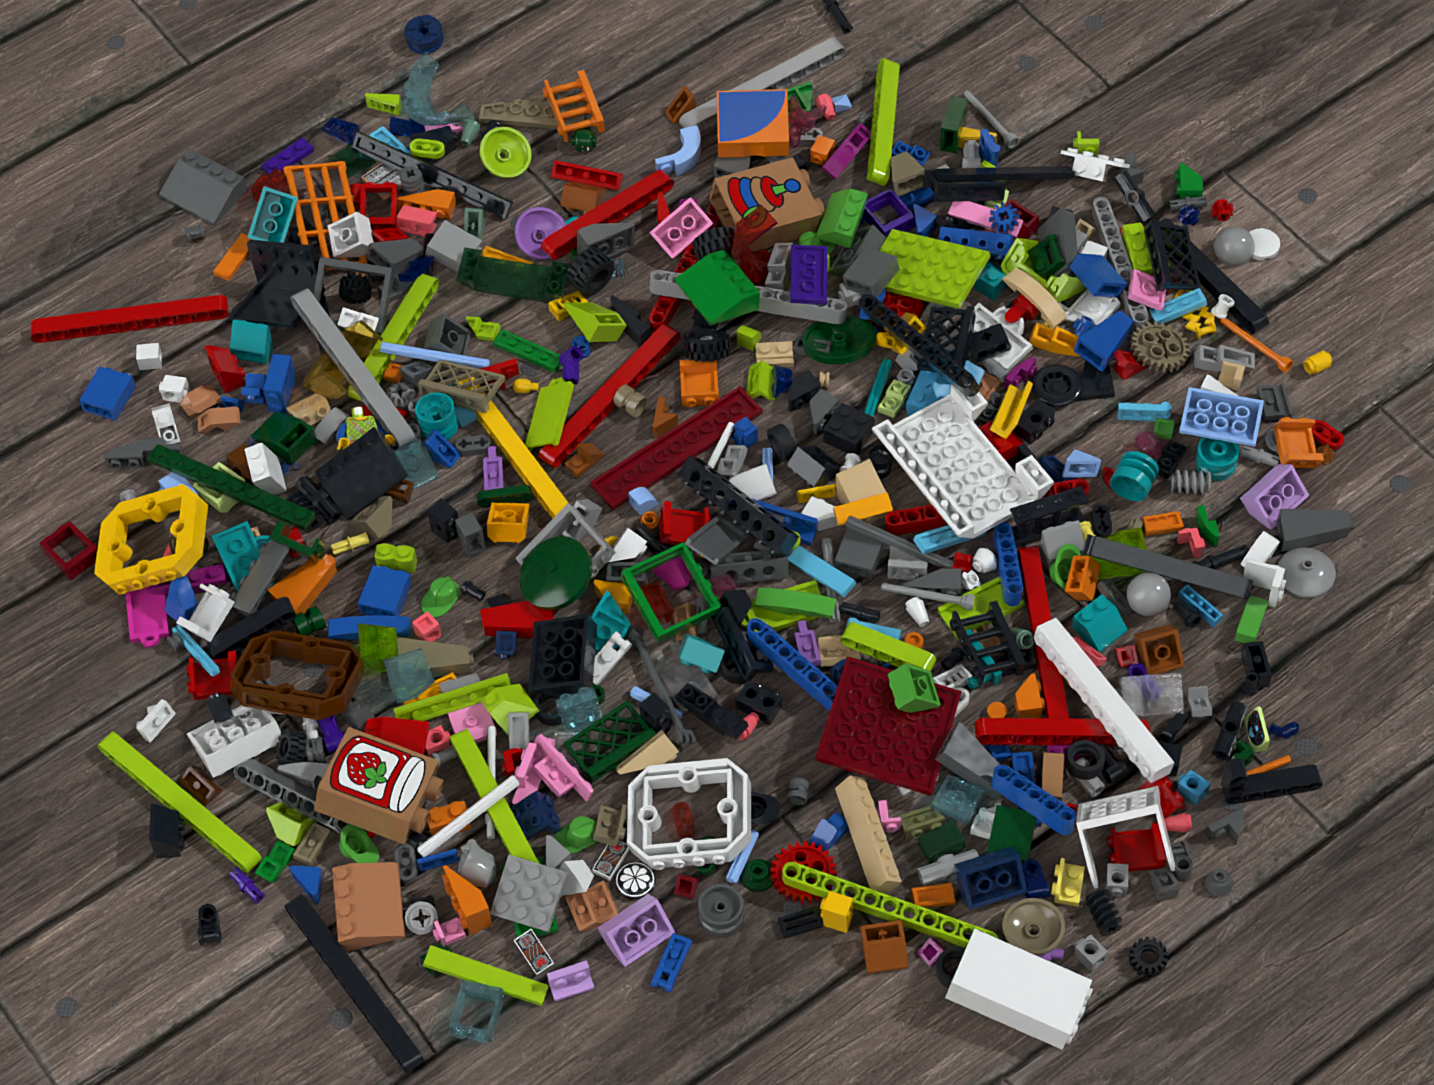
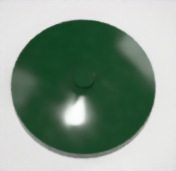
M846 315L845 322L842 324L817 321L805 331L802 339L803 348L808 357L820 363L832 365L851 363L865 357L874 349L876 345V331L869 321L860 319L857 316ZM814 340L830 341L831 349L829 353L816 350L815 348L826 350L827 345L815 342Z
M566 536L549 538L538 544L527 555L520 569L519 584L524 597L532 605L542 610H558L575 602L584 593L591 580L593 564L588 550L576 539Z

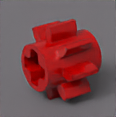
M1219 199L1214 205H1211L1212 217H1216L1218 221L1224 222L1229 220L1230 216H1233V204H1228V200Z

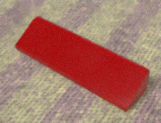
M554 160L551 178L619 191L624 175L622 173Z

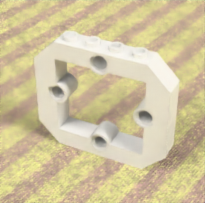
M728 758L650 765L628 785L627 844L631 852L652 869L662 870L666 867L683 868L688 865L703 866L710 863L724 864L725 862H731L751 842V782L748 775ZM727 782V798L722 799L717 806L722 821L727 824V838L697 841L691 838H684L680 842L652 845V832L657 831L662 824L656 808L652 806V789L682 787L686 792L692 793L699 790L703 784Z

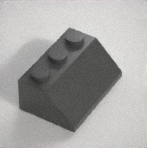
M874 225L858 229L851 247H841L828 272L843 278L845 272L866 247L880 250L886 237Z

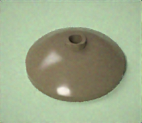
M1027 898L1014 903L1006 911L1002 930L1009 944L1038 956L1047 954L1059 946L1065 934V921L1059 909L1052 903L1039 898ZM1030 932H1036L1037 934L1031 935Z

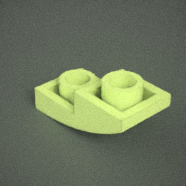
M894 379L886 390V396L879 404L877 412L895 418L911 386Z

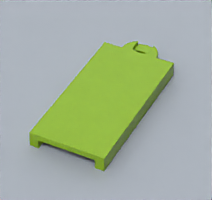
M560 377L551 380L548 386L540 388L525 443L530 452L534 447L548 444L559 445L574 389V384L571 381L566 382Z
M997 577L963 594L964 596L966 594L974 595L972 611L965 610L959 604L946 603L938 607L937 612L951 630L949 622L952 619L953 611H957L960 619L986 613L989 602L997 600L1005 617L1024 607L1025 602L1021 598L1019 605H1007L1003 600L1000 578ZM984 621L965 626L964 628L966 631L971 629L973 632L974 629L976 631L981 629V625L987 626L991 622ZM952 631L954 636L957 638L955 631Z
M816 580L785 589L821 595ZM756 598L751 599L752 606L745 619L749 621L754 618L761 619L767 625L773 627L774 631L797 625L798 621L805 620L807 622L821 616L812 615V617L796 613H792L791 616L755 607ZM744 619L741 626L747 629L748 622Z

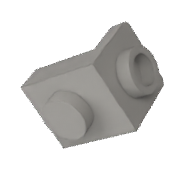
M1189 687L1187 704L1192 717L1211 716L1212 707L1208 699V687Z

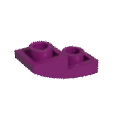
M1036 358L1027 359L1008 374L1005 378V390L1010 384L1018 387L1021 380L1027 382L1030 377H1033L1037 371Z

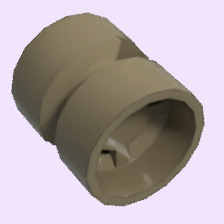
M625 384L616 392L613 404L621 410H626L634 418H638L646 409L648 398L640 392L635 393L633 388Z

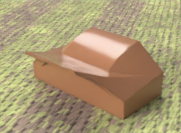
M201 385L187 393L179 404L188 418L192 419L216 403L221 402V398L211 385Z

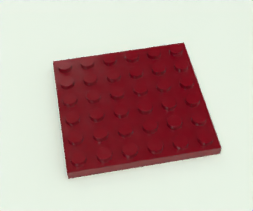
M847 656L815 761L932 796L941 765L935 759L952 727L962 691L934 683L941 706L913 713L899 710L895 705L893 691L889 685L888 674L894 670Z

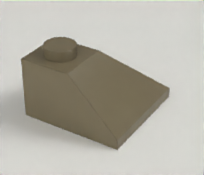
M391 496L378 498L358 513L349 522V525L361 533L366 532L370 539H382L388 534L387 530L392 526Z

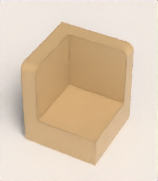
M1223 361L1218 381L1228 389L1239 391L1245 366Z

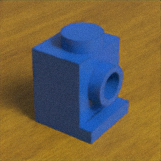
M744 417L734 424L732 440L737 445H744L749 448L758 441V428L747 417Z

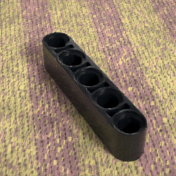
M281 597L215 635L211 642H207L213 660L228 658L229 651H236L238 653L245 649L251 638L275 631L294 620L296 612L288 597Z

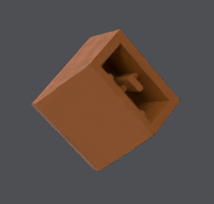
M902 920L860 926V939L867 974L907 969L909 967Z

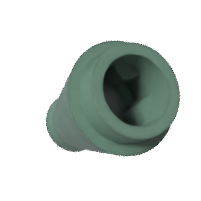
M469 119L464 123L460 140L463 146H470V143L479 133L480 124L477 121Z

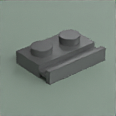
M1284 383L1276 386V384L1257 386L1258 398L1264 401L1262 409L1264 421L1292 417V410Z

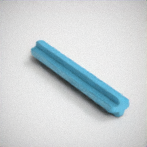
M177 625L172 628L173 633L175 632L179 636L184 647L210 676L215 677L216 674L220 673L219 667L182 626Z

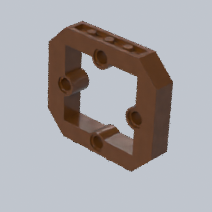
M275 630L250 639L230 674V688L243 707L321 720L345 712L364 675V658L351 643ZM271 655L298 659L307 664L321 663L334 666L326 670L327 690L324 695L295 690L294 686L289 683L271 686L256 682L257 680L262 681L270 677Z

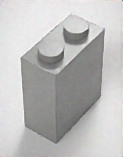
M444 220L427 245L425 255L463 275L466 270L469 271L473 266V259L480 256L483 249L481 248L482 240Z

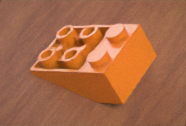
M443 866L445 873L442 875L447 895H450L452 899L451 903L455 912H458L463 930L467 928L469 935L493 926L489 907L481 890L448 866Z

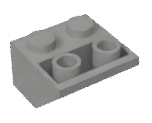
M1079 520L1069 521L1056 527H1048L1042 531L1040 553L1048 570L1056 561L1059 549L1065 544L1075 545L1079 549L1081 556H1085V554H1082L1085 544Z

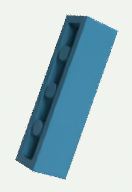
M1188 584L1179 591L1178 598L1199 611L1202 619L1214 628L1222 621L1223 614Z

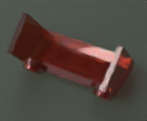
M762 204L737 222L731 254L739 268L754 286L766 287L765 282L769 273L767 265L772 252L769 253L766 249H760L753 254L749 245L778 223Z

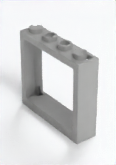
M568 503L515 559L522 565L534 547L549 538L561 536L576 519L602 547L591 558L593 564L591 578L598 574L599 570L612 559L616 552L587 519Z

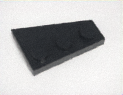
M1085 360L1082 374L1083 390L1078 401L1115 397L1109 364L1101 372Z

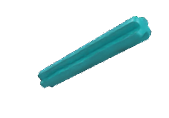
M884 358L882 360L864 409V413L872 417L892 367V360Z

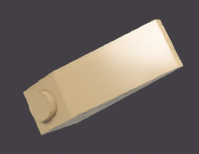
M661 730L615 768L619 774L645 769L650 765L670 763L677 757L676 754L679 751Z

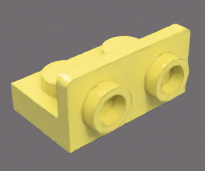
M1061 858L1060 864L1055 866L1054 873L1058 880L1057 883L1053 882L1051 894L1055 895L1054 903L1079 907L1085 866L1066 864L1065 858Z

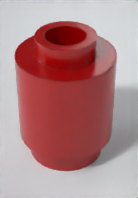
M355 183L349 187L354 198V209L359 210L361 184Z

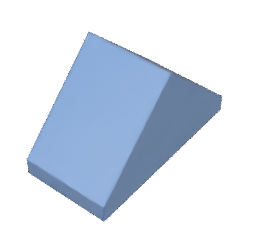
M1075 449L1066 459L1062 477H1097L1101 460Z

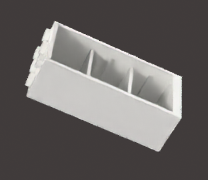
M974 929L945 998L1059 1049H1063L1065 1044H1070L1075 1036L1079 1020L1083 1016L1086 1008L1085 1005L1093 989L1090 988L1091 979Z

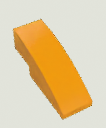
M1036 323L1032 328L1028 340L1032 346L1057 354L1081 357L1074 352L1079 337L1076 334L1058 326L1053 330L1040 323Z

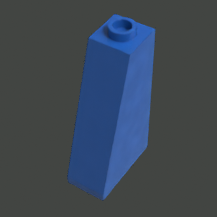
M1119 310L1078 337L1074 352L1101 372L1104 371L1114 357L1113 354L1121 347L1129 335L1134 320Z

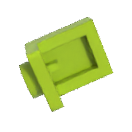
M1077 131V138H1073V148L1078 149V153L1083 154V151L1094 153L1093 156H1098L1099 139H1081V131Z

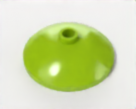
M497 127L490 130L481 141L479 149L481 161L493 175L500 178H514L521 175L528 168L531 161V148L527 139L519 131L510 127Z

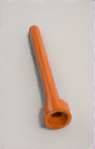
M1226 317L1225 319H1220L1221 324L1275 361L1278 369L1286 373L1291 369L1294 361L1289 357L1279 356Z

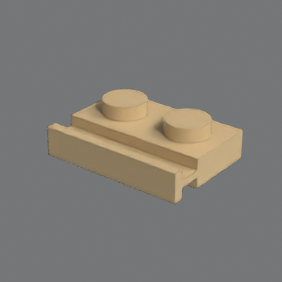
M792 341L755 343L757 363L763 360L774 368L794 367Z

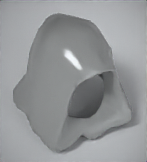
M469 839L467 844L461 847L462 853L459 857L458 874L476 887H487L494 882L497 874L494 856L481 849L474 839Z

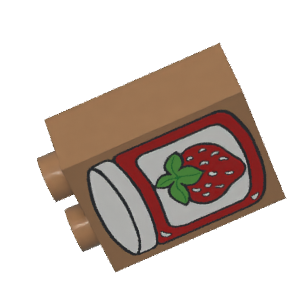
M348 727L317 788L314 811L405 845L412 830L422 833L430 813V810L423 808L426 800L436 802L441 793L444 780L436 777L439 760Z

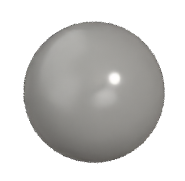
M1241 227L1224 229L1218 234L1214 242L1215 256L1220 262L1228 266L1246 264L1250 261L1255 251V242L1252 235Z
M1148 572L1137 575L1132 579L1127 588V601L1130 607L1136 613L1143 616L1160 614L1167 608L1171 599L1169 584L1162 576Z

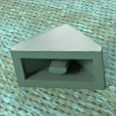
M465 208L464 231L483 240L486 225L483 209Z

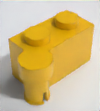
M906 312L901 317L921 334L926 329L925 325L913 314ZM879 332L876 334V345L890 348L893 352L901 355L907 350L905 346L889 333Z

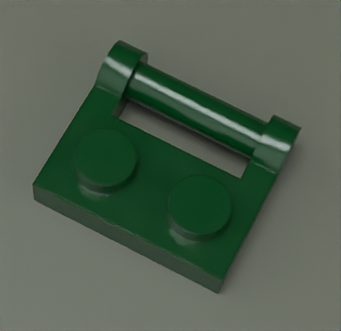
M1055 234L1047 235L1044 241L1027 251L1034 272L1043 279L1065 266V261L1061 257L1056 244L1057 238ZM1049 247H1050V249H1051V252H1052V255H1053V258H1054L1053 263H1052V261H1051V258H1050V255H1049V252H1048V249H1047V248H1049Z

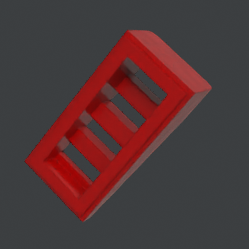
M662 191L658 192L657 223L659 225L670 215Z

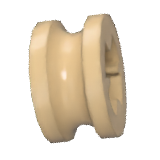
M820 371L819 382L821 383V388L825 386L829 389L830 372L824 374Z

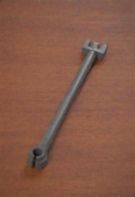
M640 626L631 627L627 633V638L633 642V645H636L661 699L670 707L671 720L675 726V731L672 733L677 744H695L696 738L692 730L684 729L643 644L644 630Z

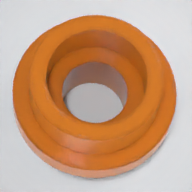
M648 511L642 515L640 523L645 524L649 530H652L659 525V517L654 512Z

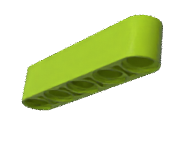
M855 622L848 624L840 639L844 646L895 667H900L906 663L931 672L937 660L928 651Z

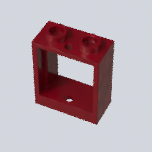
M71 521L61 525L58 530L45 537L39 543L43 553L70 580H73L96 562L98 548ZM71 535H74L87 548L66 563L53 549Z

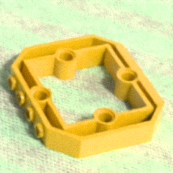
M184 484L118 503L101 523L94 574L119 595L184 577L203 555L208 504ZM180 510L179 519L175 520L170 527L171 534L177 538L175 554L151 561L141 560L134 566L123 568V563L132 556V549L126 544L128 525L147 519L160 522L166 518L168 513Z

